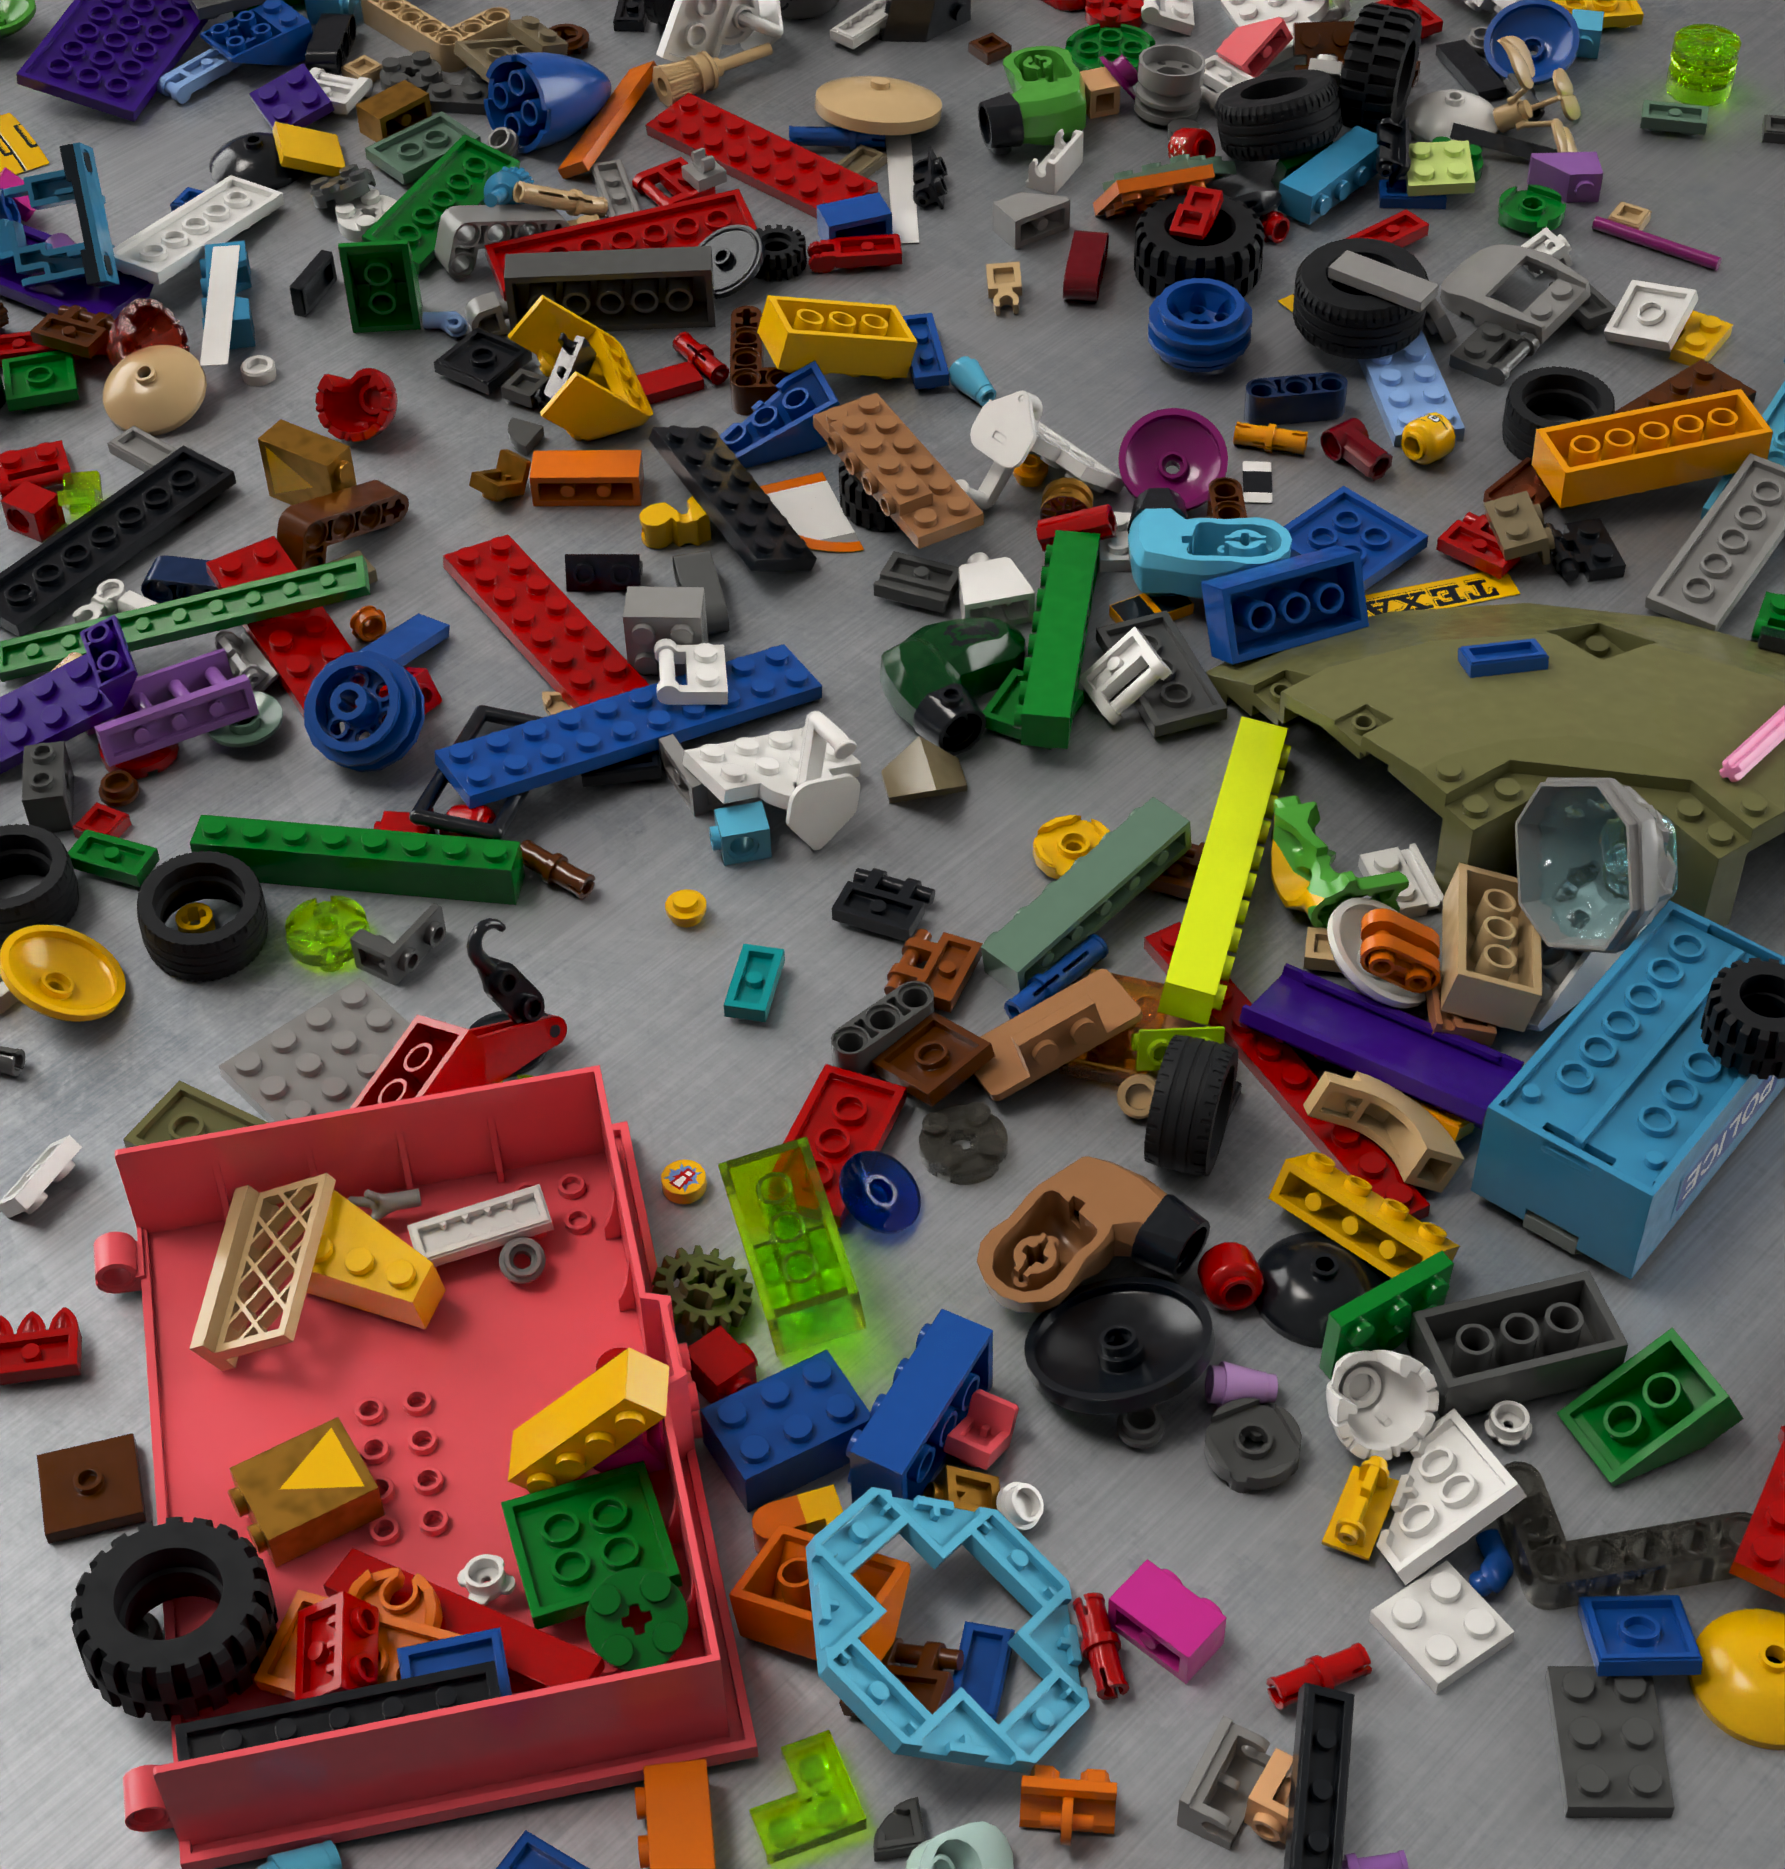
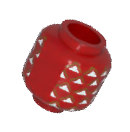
M1181 128L1174 132L1168 143L1169 160L1171 157L1189 154L1190 157L1206 155V158L1214 157L1216 152L1214 138L1210 132L1203 128Z

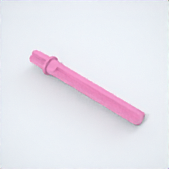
M1785 705L1722 761L1723 768L1719 770L1722 778L1728 777L1732 783L1738 782L1785 739Z

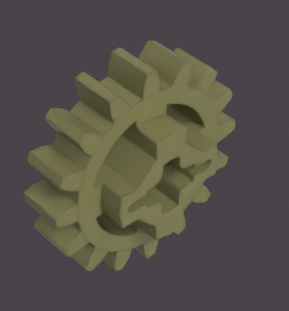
M695 1245L693 1254H688L681 1247L677 1249L675 1258L666 1255L663 1258L661 1267L656 1269L652 1285H654L652 1293L671 1296L674 1326L680 1323L685 1325V1335L690 1336L694 1329L701 1330L702 1335L705 1336L720 1325L727 1332L730 1325L739 1328L744 1316H747L753 1300L750 1298L753 1284L744 1282L748 1273L747 1270H735L733 1268L735 1262L733 1256L725 1260L718 1258L719 1249L714 1248L710 1255L703 1254L700 1245ZM676 1279H679L680 1282L678 1287L674 1288L673 1282ZM727 1296H730L731 1302L726 1305L725 1299Z

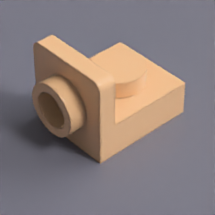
M1278 1748L1273 1752L1248 1797L1244 1823L1251 1826L1253 1831L1261 1838L1271 1842L1280 1841L1286 1844L1289 1810L1287 1806L1289 1805L1293 1756Z

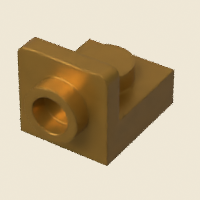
M946 1465L934 1481L926 1485L923 1496L954 1502V1508L975 1512L978 1507L997 1510L996 1501L1000 1491L999 1477Z

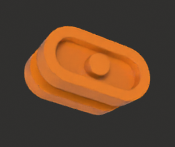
M1374 909L1362 917L1361 940L1363 942L1360 947V963L1364 970L1414 993L1426 992L1438 985L1440 981V962L1438 960L1440 955V937L1435 930L1390 909Z

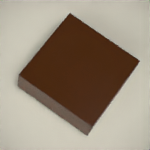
M992 32L969 42L968 52L986 65H989L1012 53V45Z

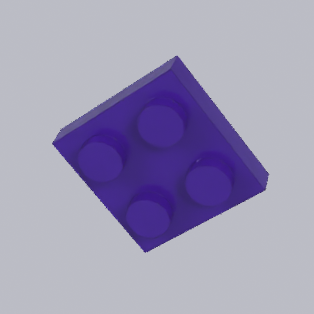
M304 63L249 93L253 103L272 130L275 122L306 127L335 110L332 102Z

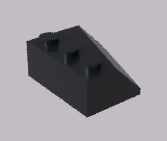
M971 0L887 1L884 11L888 14L885 28L880 29L878 39L890 42H927L970 21Z

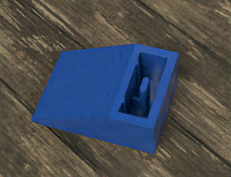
M266 0L262 5L249 11L240 12L236 17L223 23L215 24L210 29L200 33V37L232 63L293 66L305 60L307 46L313 35L310 21L283 0Z

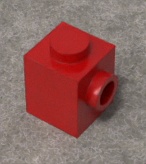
M721 1325L688 1346L692 1381H695L697 1390L710 1404L757 1383L756 1367L758 1366V1361L755 1354L745 1343L738 1344Z

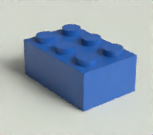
M827 1349L700 1409L703 1443L748 1513L849 1464L850 1458L846 1456L848 1443L854 1432L858 1429L863 1431L870 1420L869 1410Z

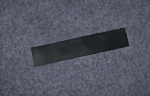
M1457 123L1453 124L1450 138L1454 140H1469L1470 144L1530 159L1531 153H1558L1557 149Z

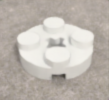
M370 189L368 193L359 198L336 205L335 210L340 234L351 241L361 242L362 235L397 201L389 196L380 195L377 189Z

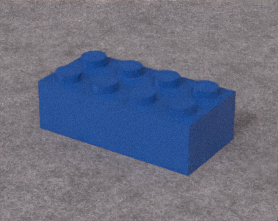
M1339 545L1201 582L1211 656L1232 665L1369 626L1360 552Z
M945 1309L940 1310L932 1324L926 1323L922 1327L917 1337L916 1349L909 1359L903 1358L894 1373L893 1385L886 1395L883 1393L879 1394L872 1406L869 1422L863 1431L856 1430L848 1443L846 1456L850 1458L848 1484L851 1485L852 1504L871 1487L891 1490L892 1497L914 1500L917 1495L923 1496L926 1485L934 1481L950 1455L943 1452L947 1435L967 1416L972 1394L977 1389L989 1392L993 1386L992 1329Z

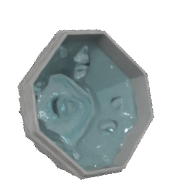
M1548 777L1545 782H1540L1515 822L1518 903L1548 947H1554L1557 950L1616 954L1631 945L1636 939L1638 932L1652 922L1653 918L1661 911L1667 901L1676 893L1678 887L1677 843L1673 823L1668 817L1661 815L1653 805H1649L1630 786L1622 785L1616 779Z

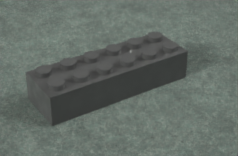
M711 246L506 254L504 283L511 331L541 295L546 296L604 331L715 327V290Z

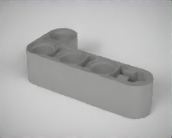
M502 204L494 207H488L487 205L452 206L441 215L434 254L436 259L453 278L461 279L472 273L476 265L478 249H485L484 245L569 227V224L556 209L531 204Z

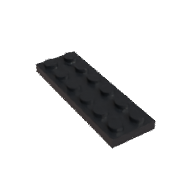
M673 425L670 427L652 428L649 436L650 442L751 571H800L813 569L817 560L816 556L772 503L770 497L756 483L753 476L736 458L734 452L720 438L716 430L708 426L689 428Z

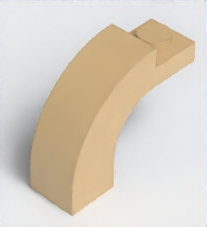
M1325 1071L1303 1104L1308 1116L1351 1128L1377 1143L1392 1158L1404 1183L1442 1193L1464 1161V1157L1457 1144L1435 1117L1401 1091L1367 1074L1357 1071L1351 1079Z

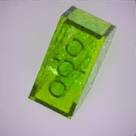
M807 1136L719 1163L718 1168L776 1357L867 1329L859 1291Z

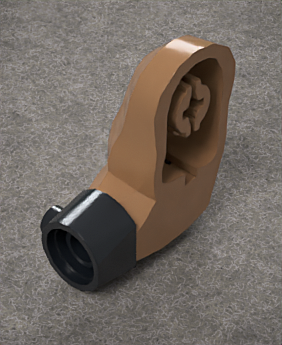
M1085 1156L1040 1183L1026 1196L1008 1219L991 1229L980 1242L977 1264L990 1295L1001 1306L1016 1312L1041 1313L1060 1304L1083 1280L1096 1275L1104 1269L1114 1256L1131 1257L1133 1262L1174 1280H1179L1192 1268L1201 1254L1209 1236L1210 1224L1176 1196L1167 1194L1146 1177L1113 1162Z

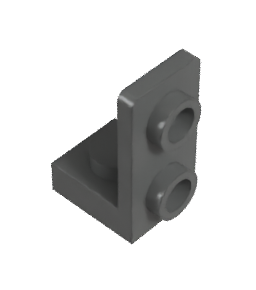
M433 903L394 944L384 936H376L360 928L350 938L356 967L396 986L408 973L416 969L419 961L433 947L438 946L442 942L446 934L442 907Z

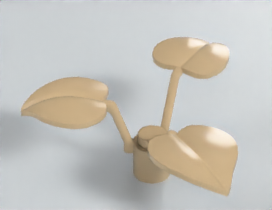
M1505 36L1498 39L1497 42L1505 49L1516 78L1522 87L1514 96L1507 98L1508 103L1494 108L1493 116L1498 129L1504 133L1514 128L1519 131L1524 128L1552 127L1558 153L1578 152L1572 133L1568 127H1563L1562 122L1558 118L1549 121L1528 122V119L1533 116L1532 111L1560 101L1563 113L1567 119L1574 121L1580 117V106L1576 96L1573 94V86L1567 73L1562 68L1554 70L1553 83L1558 95L1530 105L1526 99H1519L1534 86L1532 78L1535 76V67L1530 51L1525 42L1516 36Z

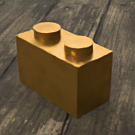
M406 80L356 104L360 133L375 142L432 116L429 93Z

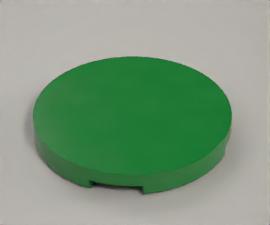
M1094 24L1073 33L1067 39L1065 49L1071 53L1073 63L1079 69V72L1105 67L1099 58L1100 56H1104L1113 62L1121 54L1128 59L1138 72L1139 55L1144 49L1154 46L1156 41L1147 32L1135 26L1121 24V28H1100L1099 24Z

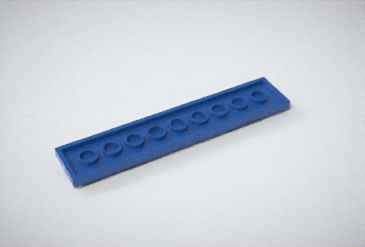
M785 644L726 662L728 704H663L657 699L656 687L658 683L436 750L434 751L435 764L469 809L659 750V739L671 734L681 743L822 698L823 686ZM686 674L675 677L679 685H687Z

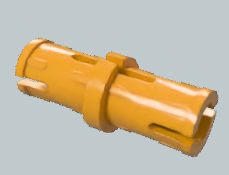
M1237 421L1233 444L1263 448L1268 453L1277 450L1305 455L1308 432L1277 428V424L1271 423L1268 426Z

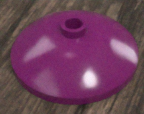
M1181 408L1160 409L1140 418L1125 434L1119 449V473L1124 486L1133 498L1136 499L1149 488H1169L1182 497L1185 502L1186 511H1191L1208 502L1209 484L1212 480L1226 477L1228 467L1227 447L1219 430L1204 416ZM1175 466L1179 471L1175 474H1170L1166 471V468Z

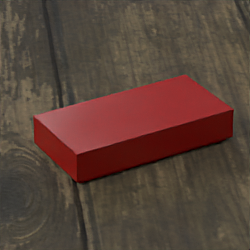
M689 361L636 375L649 404L704 389L703 377L695 365Z

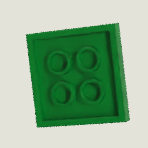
M644 1460L501 1502L536 1629L586 1615V1610L595 1588L611 1574L626 1568L643 1567L653 1571H660L668 1576L670 1581L677 1587L683 1586L680 1571Z

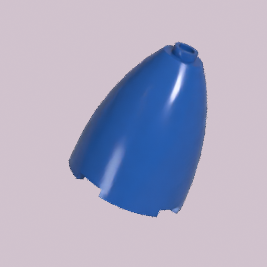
M547 52L505 55L497 58L490 65L486 76L489 78L488 98L484 99V107L492 130L499 127L513 130L519 138L518 153H528L561 142L589 124L611 95V82L606 74L595 66L570 56ZM538 134L536 139H531L528 137L531 135Z

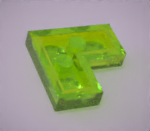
M830 1730L782 1746L781 1758L795 1793L749 1809L751 1824L768 1865L867 1829V1818Z

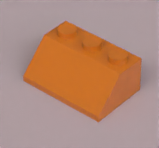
M779 1524L729 1593L738 1631L742 1637L817 1661L805 1549L815 1534ZM876 1553L852 1576L887 1610L882 1618L859 1639L882 1661L895 1641L911 1568L908 1562Z

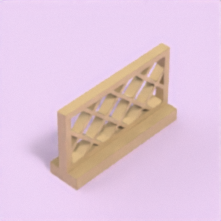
M324 1173L260 1193L249 1185L235 1189L190 1350L221 1371L236 1368L238 1357L241 1355L294 1342L336 1179L328 1173ZM315 1193L311 1203L301 1211L299 1208ZM284 1202L285 1204L279 1209L276 1204ZM293 1215H295L296 1219L282 1233V1235L279 1236L277 1234L279 1230L289 1221V1219ZM305 1231L302 1241L291 1252L289 1247ZM272 1239V1241H273L274 1243H273L272 1246L268 1249L269 1244H270V1240ZM282 1255H284L285 1259L283 1260V1262L274 1270V1272L270 1276H268V1270L277 1262V1260ZM294 1271L292 1280L280 1292L278 1288ZM259 1280H261L263 1284L257 1289ZM272 1295L275 1299L261 1313V1315L257 1317L255 1313ZM283 1312L279 1329L268 1331V1327ZM248 1321H250L252 1324H251V1326L246 1330Z

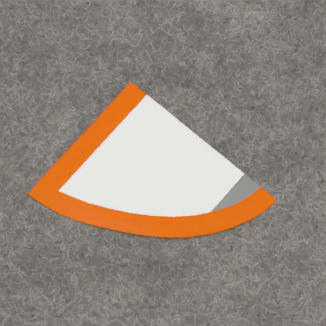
M823 472L760 486L800 538L806 542L809 549L827 552H856L864 550Z

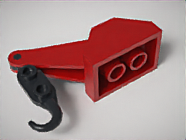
M491 918L480 921L473 927L468 936L467 953L471 963L478 970L484 992L511 1020L467 1029L417 1014L350 1109L500 1083L541 1054L563 1042L567 1034V1024L563 1018L545 1013L544 998L539 990L513 964L490 957L483 950L482 939L484 934L490 929L503 932L506 929L505 924L498 919Z

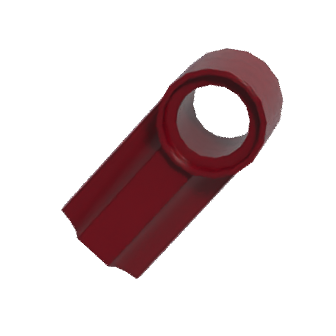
M1350 418L1321 434L1322 450L1329 459L1338 461L1343 458L1373 481L1384 477L1386 471L1392 466L1393 456L1369 439L1365 425L1357 418Z

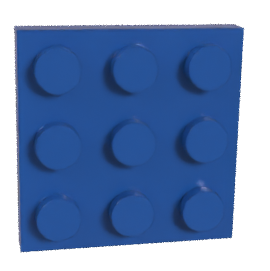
M1342 486L1283 526L1289 531L1292 538L1290 558L1335 545L1359 551L1365 591L1424 550L1428 544L1427 534L1345 486Z

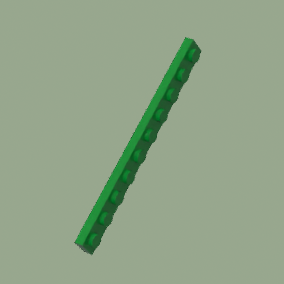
M363 555L125 611L117 613L115 616L119 620L129 651L131 652L371 595L367 562ZM112 615L0 641V680L5 682L51 671L72 652H78L82 655L86 654L79 632Z

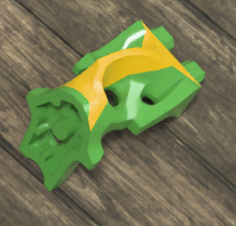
M1296 795L1274 800V828L1271 834V878L1275 890L1286 908L1307 913L1312 925L1317 928H1327L1332 912L1342 902L1351 898L1372 896L1370 899L1384 903L1400 912L1396 899L1399 893L1409 886V881L1404 874L1396 871L1358 878L1355 877L1352 871L1335 872L1330 865L1336 859V852L1329 850L1328 846L1315 833V827L1321 820L1317 803L1313 801L1301 804L1299 797Z

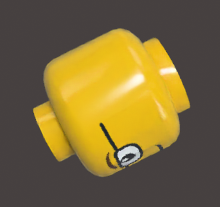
M1437 412L1420 416L1404 427L1401 440L1403 452L1415 463L1420 465L1431 464L1453 451L1456 438L1454 427L1445 416Z

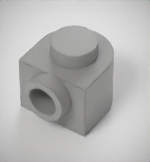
M494 291L477 296L468 302L465 307V316L472 331L478 327L497 336L508 333L505 320L509 319L508 308L503 298L497 299Z

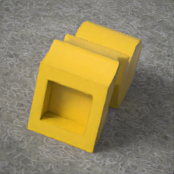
M693 496L687 500L688 512L686 514H681L665 502L652 504L643 509L639 514L642 526V542L645 546L653 549L667 547L672 542L678 547L687 543L700 546L703 542L711 540L709 516Z

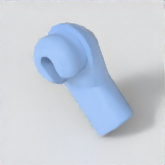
M456 311L423 312L422 315L424 329H442L454 338L461 337L467 332V321Z

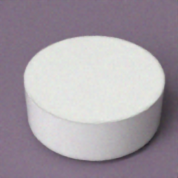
M256 355L249 357L240 366L242 379L250 386L267 385L274 381L277 376L275 362L267 356Z

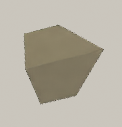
M921 736L917 737L881 771L889 804L967 791V783L959 758Z

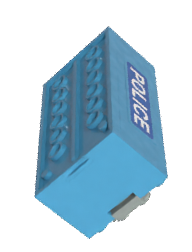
M1669 900L1653 918L1652 922L1646 926L1487 1107L1471 1191L1523 1219V1227L1574 1255L1575 1253L1585 1254L1631 1280L1785 1087V1078L1777 1079L1774 1075H1771L1768 1080L1758 1079L1757 1075L1748 1074L1747 1077L1738 1074L1739 1070L1734 1067L1728 1069L1720 1064L1721 1058L1712 1057L1707 1051L1709 1045L1703 1043L1701 1038L1702 1029H1700L1712 981L1714 978H1717L1718 972L1722 968H1731L1732 962L1738 960L1748 963L1749 958H1760L1761 961L1768 962L1770 958L1779 960V964L1785 965V957Z

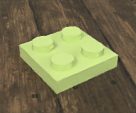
M1469 140L1409 144L1411 165L1405 175L1408 196L1474 193L1475 178Z

